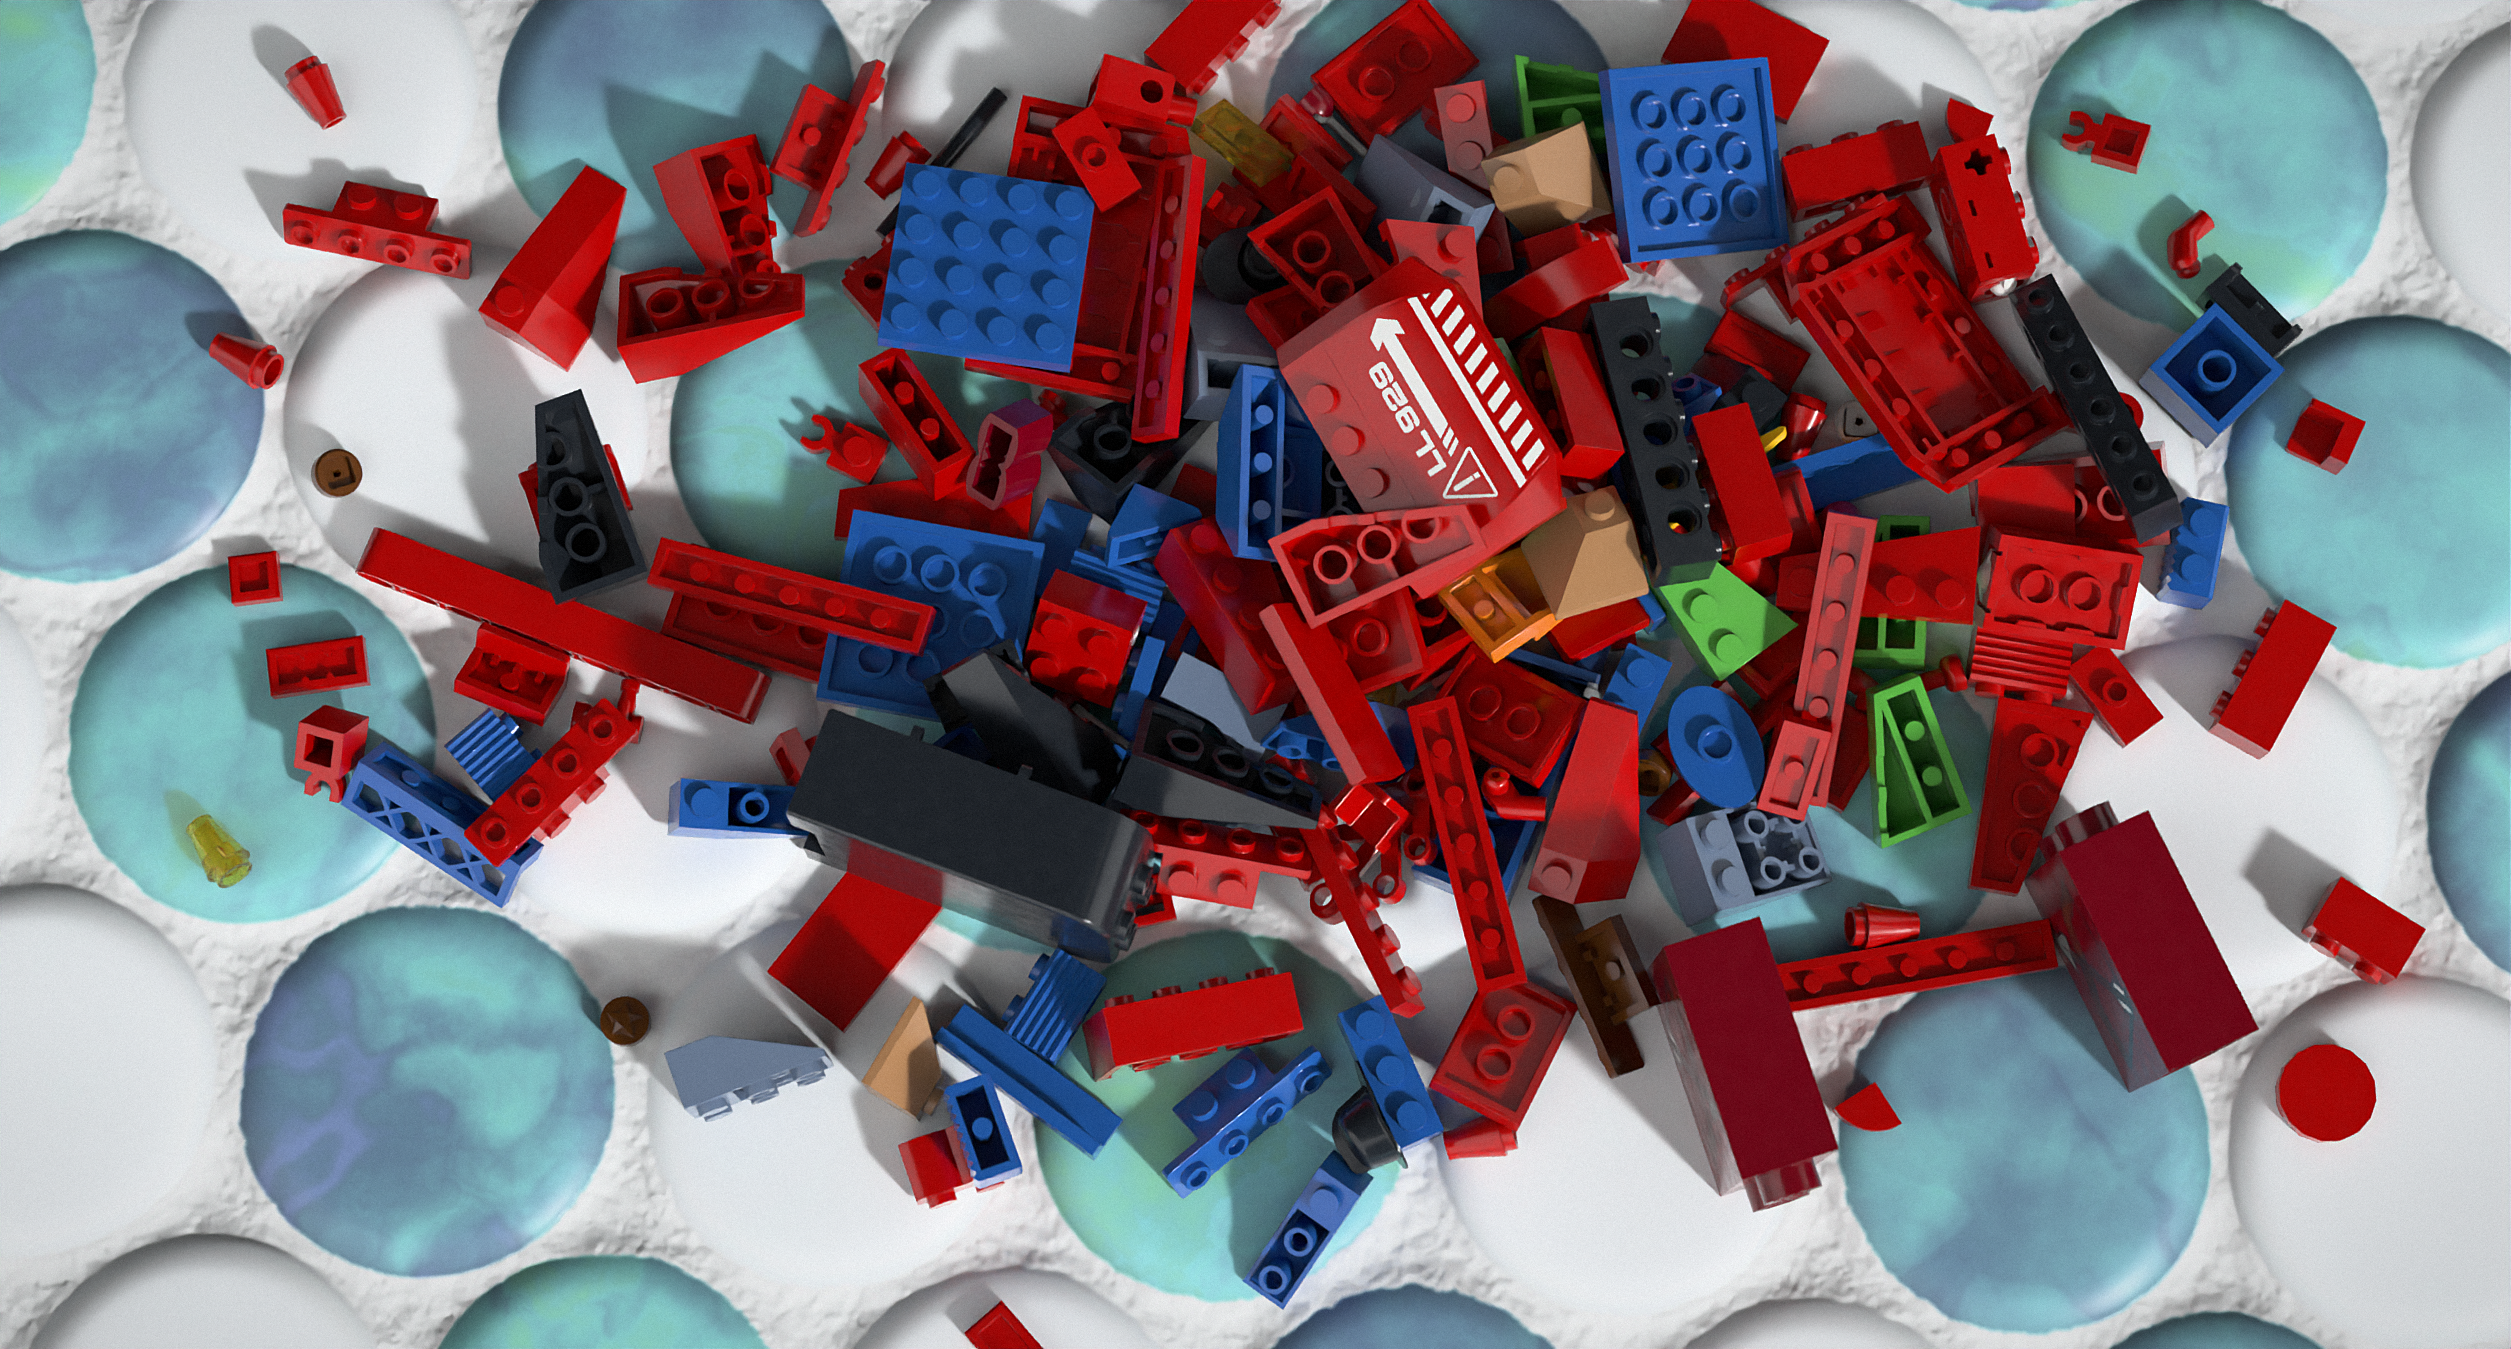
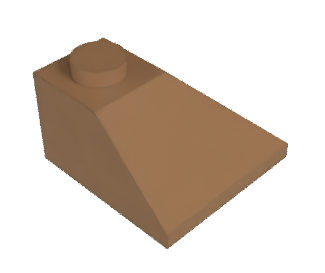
M1584 121L1497 146L1481 161L1496 207L1526 238L1614 212V205Z
M1614 485L1567 498V508L1536 528L1521 543V550L1556 621L1646 595L1649 592L1632 520Z
M914 996L861 1082L868 1092L919 1122L924 1113L932 1116L941 1104L945 1091L941 1088V1085L945 1079L937 1046L933 1039L934 1033L929 1013L923 1001Z

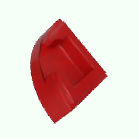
M1950 98L1946 106L1944 120L1948 133L1955 144L1986 136L1994 115Z
M1876 1082L1832 1109L1835 1115L1845 1124L1863 1131L1884 1132L1902 1124Z

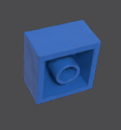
M2215 303L2146 370L2138 383L2207 449L2278 379L2285 369Z

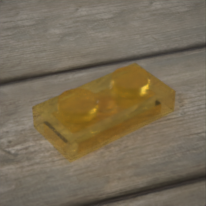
M1225 98L1198 115L1190 130L1260 188L1288 170L1295 156Z

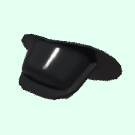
M1265 223L1231 229L1219 234L1208 245L1202 259V276L1207 288L1217 299L1231 305H1247L1252 298L1290 284L1256 250L1247 236L1248 233Z
M1354 1061L1361 1088L1335 1113L1332 1121V1138L1335 1146L1350 1170L1356 1175L1364 1174L1396 1160L1404 1169H1407L1408 1163L1381 1117L1360 1063Z

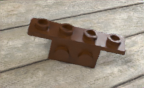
M1540 895L1532 899V905L1536 911L1539 925L1548 938L1556 956L1559 970L1568 983L1576 1001L1579 1015L1589 1030L1597 1048L1598 1057L1605 1066L1609 1077L1614 1079L1643 1068L1645 1065L1626 1021L1661 1003L1621 914L1609 917L1585 930L1574 904L1546 895Z

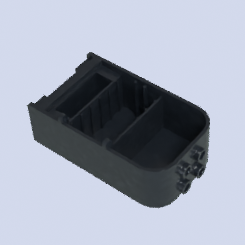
M830 709L827 712L786 813L791 825L809 831L803 847L809 859L1055 949L1058 947L1068 954L1086 960L1110 964L1117 959L1120 950L1129 951L1138 924L1134 923L1137 905H1147L1155 884V878L1152 877L1156 855L1152 835L1146 828L1120 813L1031 781L1033 767L1023 764L1018 775H1014L923 742L925 728L914 725L910 735L907 736L835 709Z

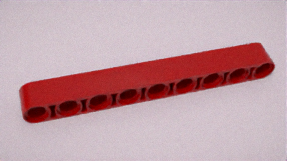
M373 528L355 570V573L378 585L479 623L486 622L498 628L508 629L516 635L544 646L553 647L573 659L623 678L637 680L642 685L746 724L754 725L772 682V678L755 669L576 601L556 605L552 593L382 528Z

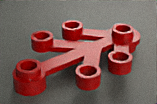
M1421 764L1414 765L1413 768L1403 775L1400 781L1378 786L1415 817L1412 821L1413 834L1404 843V854L1414 864L1427 866L1436 858L1438 848L1433 841V811L1426 783L1421 790L1416 791L1418 786L1425 781ZM1347 823L1335 825L1334 827L1341 841L1344 840L1348 844L1364 841L1355 852L1359 861V865L1355 868L1361 878L1381 853ZM1401 835L1384 855L1381 854V873L1376 876L1372 884L1374 894L1384 903L1390 905L1401 901L1406 893V884L1402 879ZM1426 843L1423 853L1416 856L1417 848L1421 844ZM1394 881L1395 884L1392 891L1384 894L1387 884ZM1321 883L1310 894V909L1324 923L1329 925L1340 924L1344 919L1333 897H1331V900L1326 905H1323L1331 893L1326 883Z

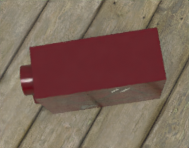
M2105 801L2054 826L2056 832L2037 842L2046 863L2028 877L2024 883L2042 919H2049L2053 941L2129 1093L2199 1061L2259 1030L2149 810L2120 823L2110 802Z
M1760 916L1663 946L1646 972L1661 1003L1656 1007L1720 1197L1745 1189L1752 1212L1756 1213L1810 1195V1191L1822 1187L1816 1165L1837 1151L1839 1147Z

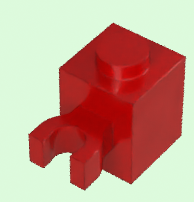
M1222 181L1201 211L1198 245L1206 250L1208 245L1219 234L1231 229L1259 224L1262 220V206L1258 204L1257 196L1241 185L1236 184L1233 188Z
M323 705L299 721L294 767L312 772L306 779L304 794L314 796L321 791V781H325L331 788L329 801L339 803L343 799L347 790V781L344 775L354 769L358 761L365 755L369 716Z

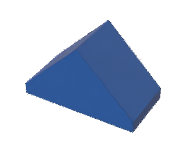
M1135 483L1108 531L1104 556L1107 568L1156 556L1169 530L1201 520L1202 514L1199 508Z

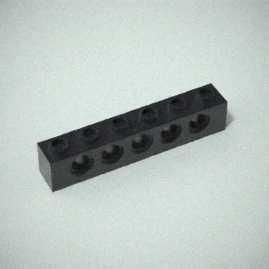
M2052 273L2009 293L2008 297L2018 327L2138 543L2141 544L2183 524V516L2174 489Z
M1646 295L1592 303L1589 305L1582 329L1583 333L1591 335L1619 434L1623 440L1625 452L1618 459L1652 588L1709 579L1718 560L1722 557V546L1717 531H1711L1707 515L1709 514L1710 505L1707 491L1704 486L1699 487L1695 475L1697 469L1695 447L1691 442H1686L1684 435V407L1680 399H1674L1671 388L1673 381L1671 360L1668 355H1662L1659 344L1661 338L1659 317L1656 312H1650ZM1621 349H1631L1639 357H1629ZM1633 392L1645 393L1650 397L1651 401L1640 400ZM1645 435L1658 437L1663 442V445L1650 443L1645 438ZM1656 479H1666L1676 489H1666ZM1678 523L1682 525L1688 533H1677L1673 531L1668 524Z

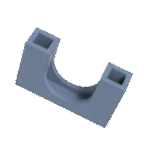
M1184 652L1179 656L1159 696V699L1206 722L1219 734L1224 744L1233 739L1245 746L1242 753L1261 766L1266 764L1261 759L1266 749L1260 746L1261 739L1280 721L1289 719L1283 716L1287 704L1251 716L1224 672ZM1115 784L1104 807L1120 813L1121 809L1137 810L1131 808L1126 803L1113 799ZM1174 817V818H1180V819H1193V818ZM1197 819L1203 823L1236 828L1239 824L1237 822ZM1155 852V860L1161 863L1163 853Z

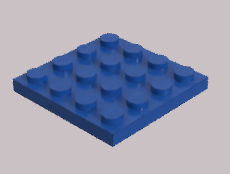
M1768 57L1607 69L1598 72L1619 253L1622 264L1769 250L1788 243L1790 246Z
M906 162L879 326L878 346L1070 373L1095 205L1087 189Z
M854 509L839 583L932 606L937 613L923 657L828 633L816 692L817 701L940 723L925 692L923 680L947 669L982 648L989 649L1010 638L1017 649L1021 663H1023L1044 558L1045 543ZM972 723L963 726L966 728L975 729Z

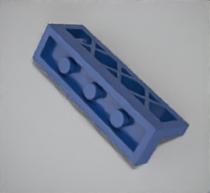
M1881 433L1771 467L1773 474L1795 466L1800 467L1815 514L1822 512L1826 506L1833 502L1846 501L1851 503L1925 479L1901 462Z
M385 741L358 761L341 802V805L501 909L509 902L521 874L539 858L544 844L530 837L500 867H494L506 875L501 887H498L486 879L481 866L486 864L493 865L464 836V831L488 808ZM364 783L378 792L383 806L375 807L359 796ZM410 812L419 819L423 832L415 833L407 828L401 813ZM450 838L459 844L464 858L455 859L447 854L441 839Z
M967 1004L962 1006L946 1029L941 1027L933 1037L937 1046L978 1076L990 1073L994 1087L1093 1161L1123 1122L1122 1118L1012 1037L1005 1034Z

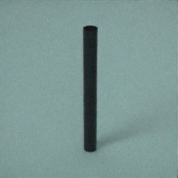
M993 87L930 163V166L952 168L1008 100L1007 96L998 88ZM900 201L875 230L882 239L896 228Z

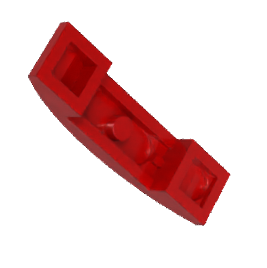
M1605 236L1554 260L1510 285L1482 304L1483 322L1493 339L1503 337L1509 350H1512L1520 345V339L1583 302L1595 301L1630 280L1611 237Z

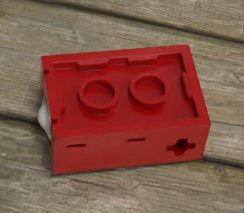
M1995 134L1940 147L1932 161L1935 175L1928 188L1959 289L1971 307L2007 298L2009 293L2027 284L2036 269L2035 264L2039 263V252L2033 236L2027 237L2023 227L2022 219H2025V207L2022 197L2018 191H2012L2008 175L2011 174V162L2008 152L2004 146H1998Z
M1989 523L1981 565L1977 573L1973 620L1985 630L2124 651L2144 555L2130 544Z

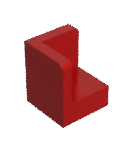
M2312 398L2302 409L2285 446V451L2337 475L2348 464L2366 421Z
M1348 782L1328 806L1335 815L1347 823L1383 855L1415 818L1376 783L1353 786Z

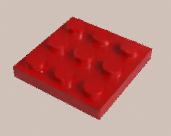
M1283 571L1274 572L1285 603L1297 602ZM1408 585L1325 622L1364 695L1432 669ZM1298 689L1293 697L1297 716L1312 715Z

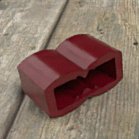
M1027 398L989 413L983 420L978 433L979 454L972 460L967 472V495L994 511L1031 494L1036 488L1041 475L1040 454L1046 450L1052 437V413Z

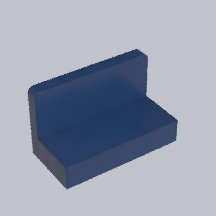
M1543 635L1537 641L1531 638L1505 656V659L1516 665L1533 669L1540 673L1543 671L1597 691L1612 644L1569 665L1565 664L1546 635Z

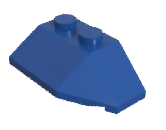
M1247 364L1239 366L1218 425L1216 521L1234 557L1278 562L1267 540L1308 520L1321 518L1323 442L1280 369Z

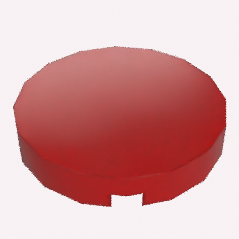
M2334 1044L2313 1045L2294 1054L2281 1068L2275 1085L2276 1106L2281 1116L2285 1118L2286 1122L2291 1126L2290 1128L2299 1136L2317 1143L2339 1142L2358 1133L2371 1119L2377 1101L2375 1080L2366 1063L2351 1050Z

